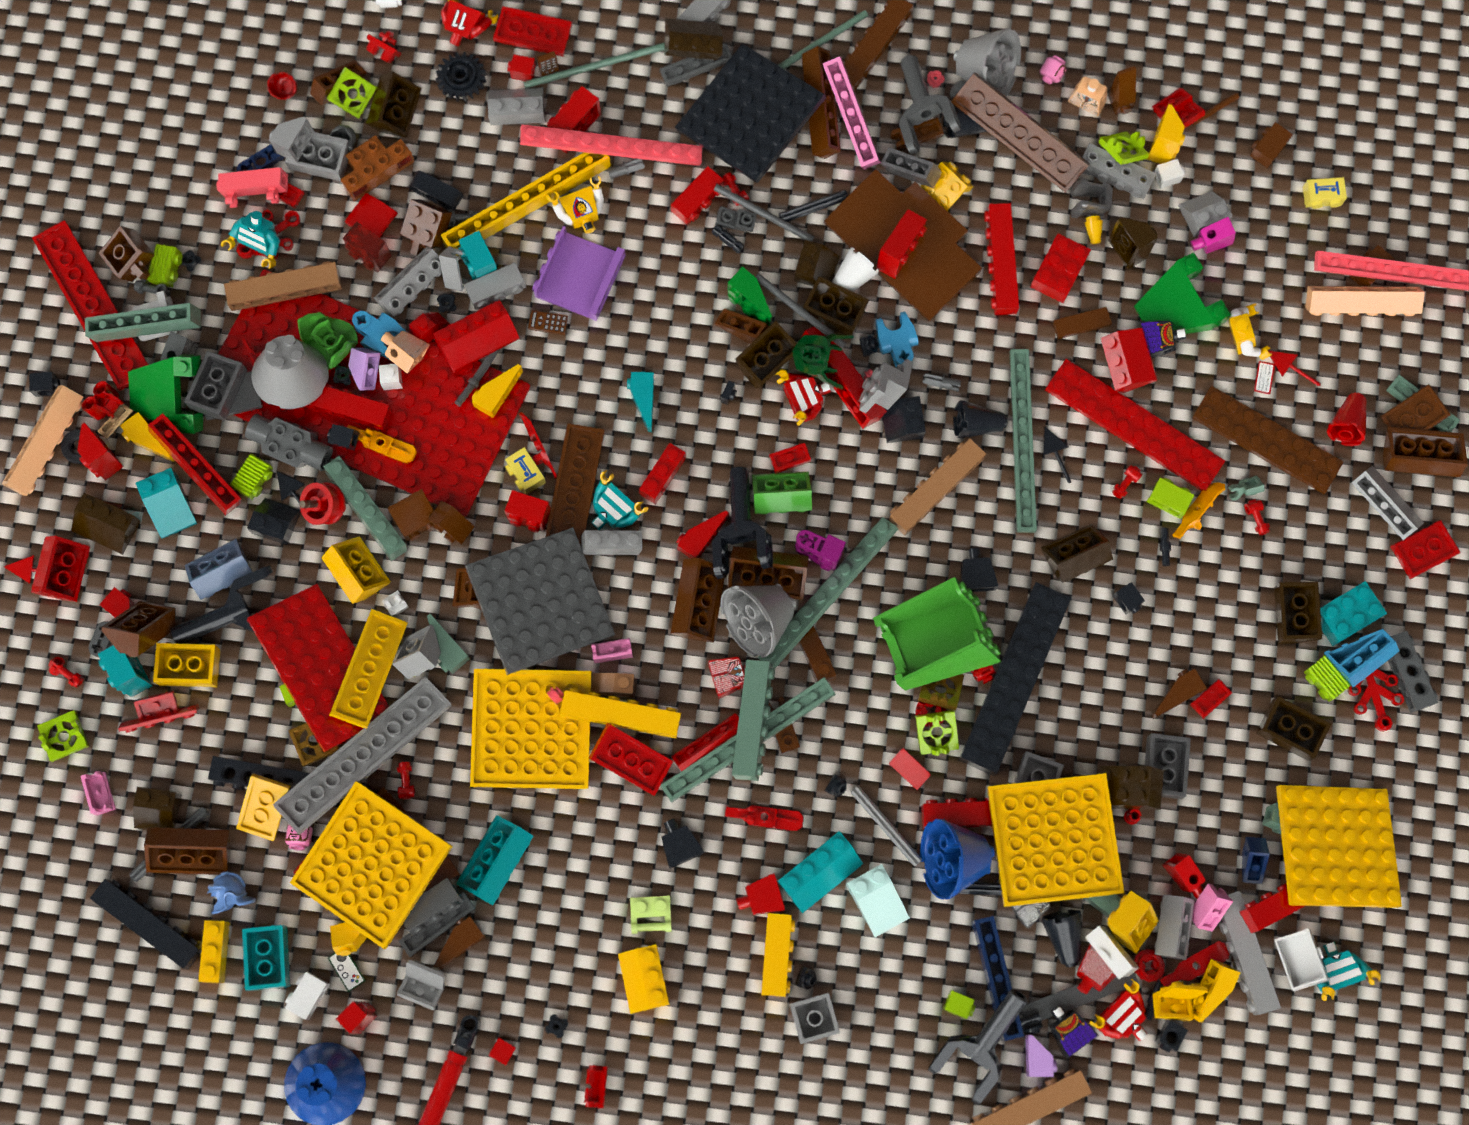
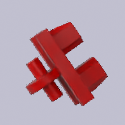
M392 31L380 32L379 37L382 38V41L368 34L366 38L369 40L366 48L368 52L377 55L380 47L385 49L380 59L391 64L395 56L400 57L401 52L389 46L390 43L393 45L397 43V40L393 39L394 33Z

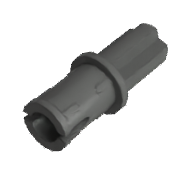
M636 159L626 163L623 161V164L607 169L610 178L613 179L625 174L628 176V173L644 169L645 166L642 159Z
M925 373L923 376L924 384L937 386L939 389L945 388L956 392L959 391L961 380Z

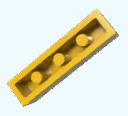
M767 914L761 995L786 997V993H790L791 981H787V972L791 973L792 960H788L789 952H793L794 940H790V932L795 930V920H791L792 915Z

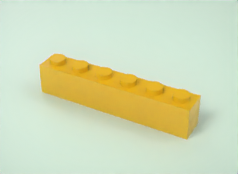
M570 688L569 691H564L560 715L563 717L604 725L608 723L614 727L677 738L681 713H678V709L666 707V710L658 709V705L647 703V706L639 705V702L635 700L622 702L620 698L608 696V699L600 697L601 694L589 692V695L581 694V690Z

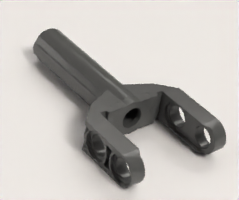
M908 55L901 60V67L913 104L904 112L899 121V126L908 151L911 155H914L920 150L914 125H919L943 112L946 122L949 123L954 133L962 128L952 102L947 96L929 94L918 58Z

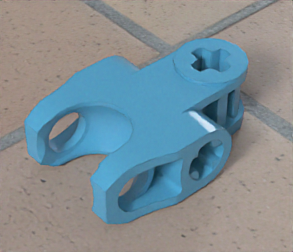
M358 311L352 317L356 331L364 336L360 342L361 345L381 353V357L390 360L385 356L387 347L381 341L382 336L385 332H389L396 337L401 331H407L395 319L385 313H382L376 319L365 311Z
M906 312L900 313L899 321L901 327L898 330L892 331L887 329L881 318L875 321L880 352L882 355L891 353L895 367L898 364H902L904 359L912 361L914 355L911 347L918 345V337L914 325Z

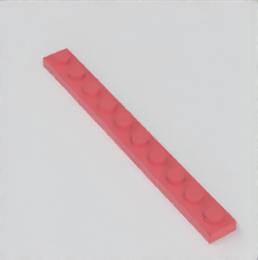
M523 124L520 126V145L696 166L702 164V147L697 145Z
M1325 251L1315 252L1314 271L1469 291V270Z

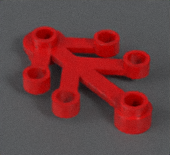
M270 210L262 212L263 218L271 222L273 221L274 215ZM293 210L288 211L284 216L285 220L274 227L276 234H279L288 227L299 225L301 220L299 214ZM267 214L271 215L269 218H265ZM292 218H296L295 222H290ZM290 238L280 239L279 246L283 247L286 251H290L293 249L294 244ZM290 242V246L286 247L285 244ZM241 243L237 246V253L243 259H249L253 255L268 258V256L251 248L245 253L244 249L249 247Z
M1376 669L1365 678L1368 686L1358 704L1354 706V712L1357 715L1366 713V705L1372 697L1378 716L1375 720V727L1377 730L1385 732L1392 727L1393 723L1391 718L1386 716L1380 695L1390 700L1395 706L1401 705L1404 702V696L1400 693L1394 694L1378 685L1374 677L1384 681L1388 687L1397 685L1398 678L1395 675H1387ZM1389 678L1394 680V684L1389 683ZM1364 680L1355 686L1357 693H1353L1352 686L1348 688L1349 695H1359L1361 693L1360 686ZM1395 696L1400 698L1399 703L1395 701ZM1358 705L1363 707V712L1358 711ZM1383 719L1388 722L1387 726L1382 724Z

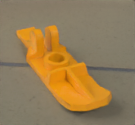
M350 425L347 426V428L354 429L360 433L358 440L366 448L404 463L414 460L417 453L415 446L375 430L366 429L364 431ZM383 440V445H377L378 441Z
M1219 482L1210 484L1206 491L1203 490L1186 511L1182 523L1174 532L1173 537L1181 539L1188 529H1201L1200 518L1209 507L1214 506L1213 501L1216 497L1226 490L1225 484Z

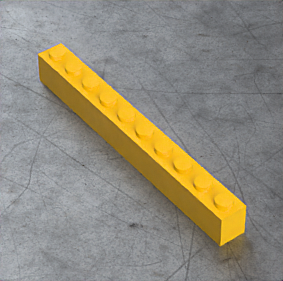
M586 152L580 154L441 234L446 248L451 246L458 249L460 247L458 240L476 231L480 232L483 240L487 239L549 203L550 201L546 198L547 194L553 200L555 198L553 191L561 196L589 180L590 177L592 178L610 168V157L608 155Z

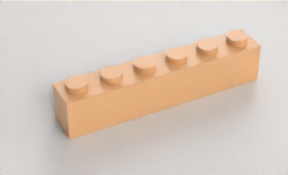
M1308 286L1305 308L1312 315L1329 313L1330 315L1338 316L1341 313H1348L1349 315L1357 316L1359 313H1366L1370 316H1377L1378 313H1385L1388 316H1395L1396 313H1403L1406 316H1414L1415 314H1422L1425 292L1420 287Z
M64 385L57 386L3 480L2 485L24 496L33 492L36 486L34 483L44 473V465L47 460L50 461L52 459L56 444H60L63 440L65 428L70 427L73 422V414L81 408L83 396Z

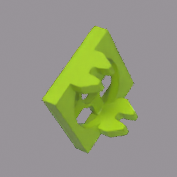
M344 67L326 99L359 119L377 87ZM348 79L356 80L354 85L349 87L342 83ZM361 84L365 89V97L360 95L359 87ZM351 88L357 90V96L353 99L349 98L347 94ZM339 89L345 92L346 99L343 103L338 95ZM358 100L362 102L356 107H348L351 101Z
M1127 131L1101 137L1099 140V144L1120 165L1144 160L1149 156V153L1143 148L1145 136L1139 138L1140 131L1132 135ZM1121 140L1126 141L1129 145L1122 144ZM1135 150L1137 153L1132 155L1130 151Z
M75 710L37 725L40 733L38 738L42 742L41 746L47 752L51 762L89 747ZM62 722H70L74 729H64ZM56 724L58 730L56 736L48 739L51 728ZM62 731H67L69 734V738L65 742L59 740V734ZM76 735L77 740L75 744L71 747L69 742L71 741L72 736ZM58 742L63 744L65 750H56L51 745Z
M954 710L915 716L921 755L932 753V755L938 756L940 753L948 754L951 750L959 749ZM945 720L951 727L943 728L939 721ZM933 722L929 730L923 731L926 723ZM934 727L942 729V734L939 737L932 736L931 732ZM952 733L950 740L942 746L941 738L945 734ZM931 736L935 740L936 747L929 745L924 740V737Z

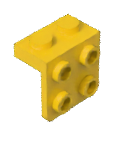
M941 162L938 168L942 173L935 187L931 188L923 184L921 187L948 211L964 192H970L974 186L970 183L971 179L965 174L961 175L957 171L958 167L954 163Z
M1172 982L1171 986L1160 988V991L1152 994L1155 1018L1180 1021L1194 1020L1192 999L1207 993L1208 987H1201V984L1198 983L1184 985L1183 982Z

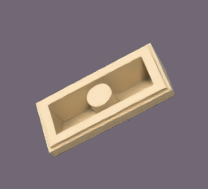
M123 404L114 413L115 417L113 419L109 418L97 432L108 440L132 414L133 410Z

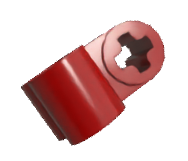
M100 381L93 388L94 396H89L83 401L82 409L95 420H101L106 415L113 419L115 417L114 413L120 405L123 406L124 402L118 398V391L107 382Z

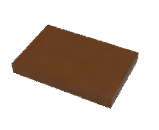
M1428 384L1381 415L1380 418L1387 428L1429 430L1451 414Z

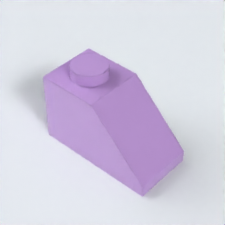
M351 348L348 367L359 390H375L381 353L368 348Z
M1025 1035L1026 1076L1054 1077L1053 1073L1057 1071L1056 1060H1053L1052 1054L1033 1035Z

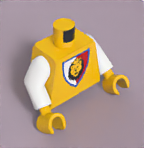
M598 176L599 181L597 183H593L590 177V183L594 186L593 189L589 186L560 198L558 193L553 191L555 194L553 200L550 199L548 194L546 195L547 200L553 203L552 207L560 220L568 225H572L575 229L583 227L586 234L595 230L593 222L598 220V214L602 212L604 198L602 188L599 187L601 183L600 176Z
M1254 303L1246 307L1233 309L1228 323L1238 355L1260 357L1262 360L1270 357L1272 354L1268 352L1270 349L1268 345L1261 349L1256 347L1255 335L1249 319L1250 316L1259 313L1254 308L1257 304Z

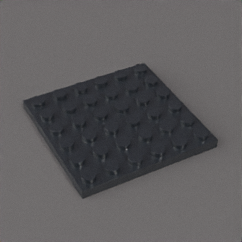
M742 43L678 122L675 129L758 184L826 99V96Z

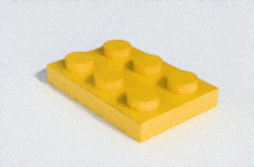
M253 773L250 777L236 829L274 841L282 816L273 807V804L290 791L291 786Z

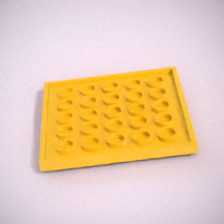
M474 669L470 787L589 789L590 722L561 716L562 701L555 704L547 695V692L551 690L550 687L553 689L558 687L564 694L565 690L569 691L570 688L581 690V694L589 695V692H591L592 671L520 670L507 675L505 669Z
M1106 773L987 787L1004 907L1124 893Z
M355 781L290 883L381 948L387 949L453 846L360 782Z
M1279 785L1276 787L1289 905L1402 907L1387 789Z

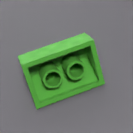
M809 472L752 475L755 514L787 513L792 511L805 512L812 510V490Z

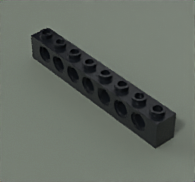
M213 756L208 780L212 781L215 786L225 787V784L232 785L233 789L244 791V787L248 788L249 784L246 780L247 775L254 773L266 778L273 776L275 781L284 784L287 780L291 779L293 780L291 790L310 773ZM234 769L235 776L231 779H228V772ZM361 782V784L370 789L369 784ZM341 799L333 807L338 808L344 799Z

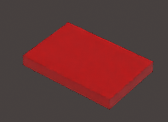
M1441 520L1390 546L1409 579L1461 553Z

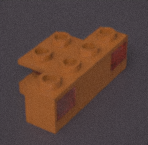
M375 135L345 155L353 171L341 178L340 181L345 191L355 202L363 197L365 193H369L415 161L411 151L402 139L386 149Z

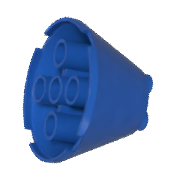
M935 819L926 825L921 838L920 857L922 859L921 862L925 864L926 873H923L924 879L934 896L942 900L951 899L984 875L990 874L991 862L995 852L993 846H989L988 841L983 835H979L944 819Z
M330 1042L317 1043L302 1050L290 1063L284 1081L285 1096L291 1110L300 1119L313 1125H334L348 1118L359 1107L366 1089L365 1071L356 1055L345 1046Z

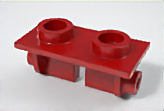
M589 1065L586 1084H591V1088H585V1107L604 1108L608 1067Z

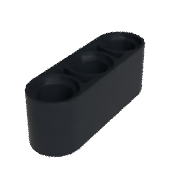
M420 170L417 171L408 186L416 194L445 209H452L454 211L464 197L456 188Z

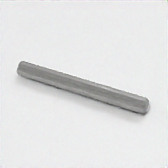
M860 786L855 787L851 794L910 863L916 866L921 862V857Z

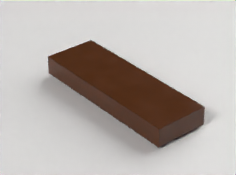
M1107 307L1056 319L1052 322L1057 339L1112 325Z

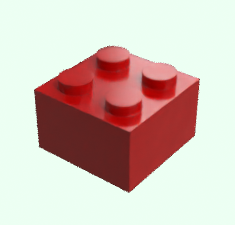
M512 490L504 512L511 525L516 527L523 525L528 527V530L538 533L539 531H545L551 508L548 501Z

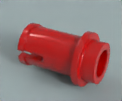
M1129 809L1124 813V820L1129 825L1136 824L1141 819L1140 817H1142L1141 812L1137 809Z

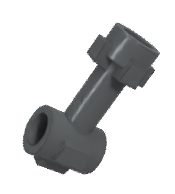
M447 209V211L452 212L448 227L454 226L455 221H466L478 214L477 211L469 210V214H455L454 210Z
M143 279L141 281L136 280L134 284V290L139 294L144 292L156 294V292L164 291L167 296L171 294L165 284L152 286L148 285L147 281Z

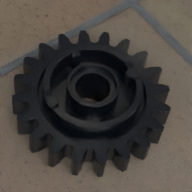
M456 52V57L449 54L450 60L443 58L444 65L438 64L439 70L436 71V82L443 95L448 94L450 100L455 96L457 101L460 100V97H463V100L466 101L467 96L473 99V93L479 95L478 88L484 89L483 83H486V77H484L486 76V71L483 70L484 65L480 63L479 58L474 59L473 54L467 57L466 52H463L462 56H459V53ZM460 75H465L463 78H457Z

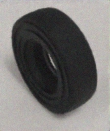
M73 430L67 433L61 442L63 456L75 464H82L79 460L82 456L72 451V445L75 441L79 440L81 430Z

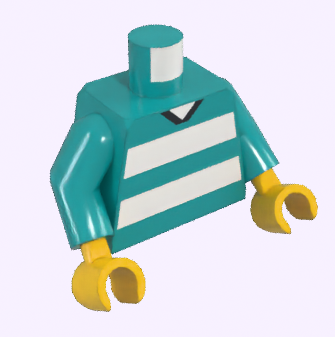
M259 211L251 212L246 217L243 216L238 219L229 232L230 237L222 241L221 247H224L228 242L230 245L228 251L233 249L236 245L234 240L236 238L237 242L268 256V258L262 260V267H266L269 263L268 269L274 268L276 266L274 256L277 255L280 244L274 224L263 218L262 213Z
M605 470L600 475L601 480L594 494L593 508L598 516L593 520L592 524L598 530L606 523L613 529L633 525L641 516V513L648 511V507L642 510L641 504L644 501L634 504L615 485L609 484L608 482L614 478V474H611L608 479L605 476L607 472Z
M1335 942L1323 945L1327 957L1322 958L1329 978V981L1317 984L1322 992L1321 999L1323 1001L1327 999L1326 994L1330 995L1333 1000L1335 990L1366 980L1365 977H1368L1370 985H1374L1373 977L1381 981L1380 973L1372 970L1355 953L1349 950L1338 952Z

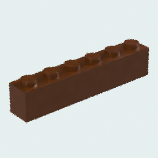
M887 0L883 12H879L876 15L875 23L872 27L868 26L864 33V38L862 40L859 39L854 46L855 50L853 53H849L846 56L844 65L854 92L912 15L913 4L906 0Z
M816 46L802 54L804 82L826 96V99L809 119L812 155L826 159L841 152L835 95L823 63L831 60L830 51Z

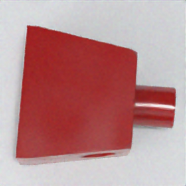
M1176 853L1163 863L1162 866L1182 891L1192 892L1194 897L1198 899L1204 890L1201 884L1206 880L1190 855Z
M775 873L746 886L747 895L736 898L739 910L751 907L753 915L785 911Z

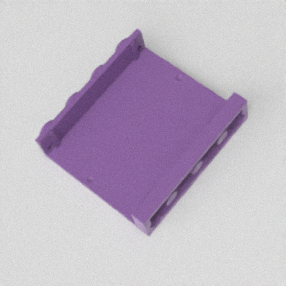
M563 226L561 231L556 233L555 245L550 247L548 251V260L546 264L543 263L540 269L541 276L539 280L536 279L533 284L535 297L597 321L625 259V249L619 247L616 251L567 233L566 227Z

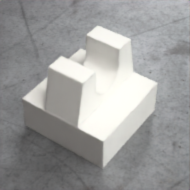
M398 590L382 600L392 617L409 608Z

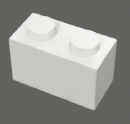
M305 972V974H301L296 982L298 986L294 993L291 992L285 1001L287 1003L285 1008L305 1020H310L330 984L310 972Z

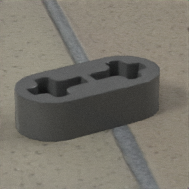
M108 621L98 624L89 644V652L99 658L98 653L102 651L97 652L94 649L95 646L100 645L105 650L112 644L101 631V627L107 624Z

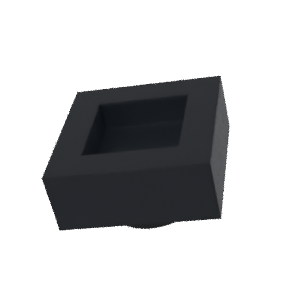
M728 381L721 395V403L728 405L730 400L733 401L737 394V390H735L736 383Z

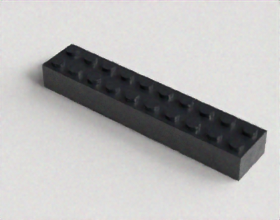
M1036 582L958 761L992 776L998 773L1072 597Z

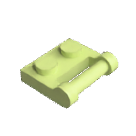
M670 896L630 898L632 934L663 930L672 932ZM665 917V922L637 924V918Z

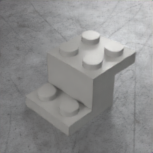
M906 359L902 364H898L896 368L885 362L879 368L876 367L872 376L866 378L863 382L862 388L864 390L859 399V402H861L859 410L867 413L875 403L888 410L908 389L913 362Z

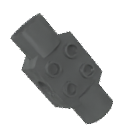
M255 414L246 427L245 437L261 444L262 453L295 468L308 465L323 471V466L331 460L333 447L318 441L317 432L286 418L276 417L270 420Z

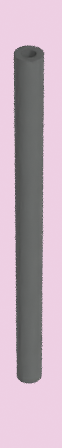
M716 184L714 191L804 240H813L814 236Z
M758 273L755 276L762 286L825 336L835 334L761 274ZM843 339L833 340L841 348L846 345Z

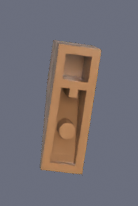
M592 673L591 692L607 696L634 697V674Z

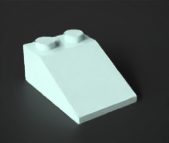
M882 864L846 884L874 937L909 919L905 907Z

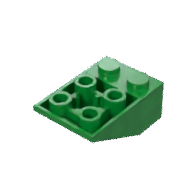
M742 267L728 281V299L733 304L741 306L742 311L747 316H753L756 320L767 323L770 326L772 315L759 282L754 275Z

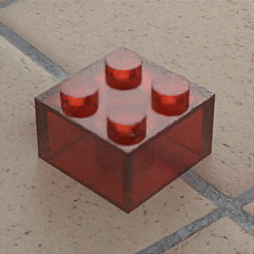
M357 221L342 238L345 248L349 251L348 255L356 261L358 259L362 261L363 266L370 271L373 269L378 273L392 257L386 242Z

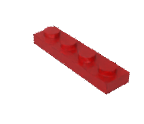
M736 713L671 756L681 772L737 735L738 715Z

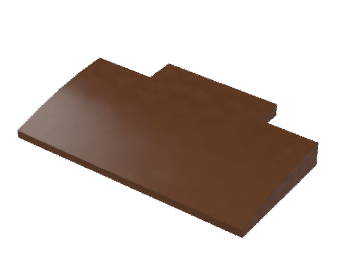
M875 169L824 220V224L848 247L854 248L853 251L856 254L859 251L874 264L872 269L875 271L881 248L907 209L926 218L925 227H927V231L923 238H919L917 247L910 253L906 264L903 265L896 279L879 271L878 275L930 322L981 273L982 267L957 245L968 233V230L920 185L914 182L901 193Z

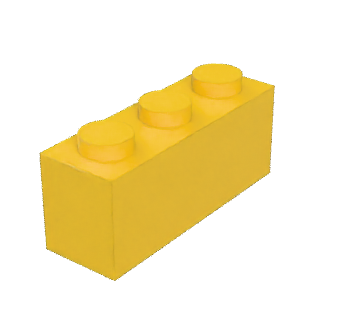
M204 920L198 982L224 983L230 922Z

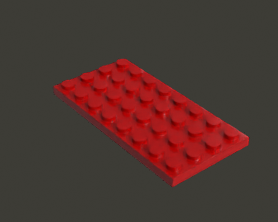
M318 584L247 618L324 753L352 739L364 729L329 716L355 652V647ZM382 693L379 696L369 724L389 708Z

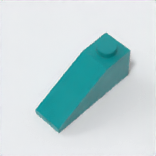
M631 372V378H627V389L631 391L632 399L647 431L652 432L654 373Z

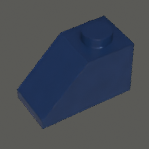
M1246 837L1242 851V883H1263L1270 855L1266 838Z

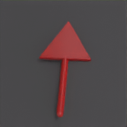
M1268 350L1272 354L1270 358L1282 377L1290 367L1317 386L1321 385V383L1292 365L1297 355Z
M34 555L4 566V568L29 584L32 572L37 570V568H33Z

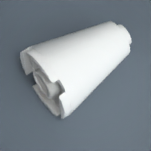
M851 247L832 282L854 292L876 276L879 270L876 269L874 271L872 269L874 264L859 251L855 254L853 252L854 248Z

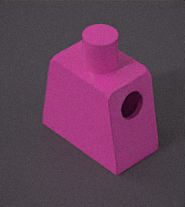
M1226 217L1202 228L1199 232V237L1190 241L1193 251L1203 248L1205 253H1210L1232 245L1236 232L1229 217Z

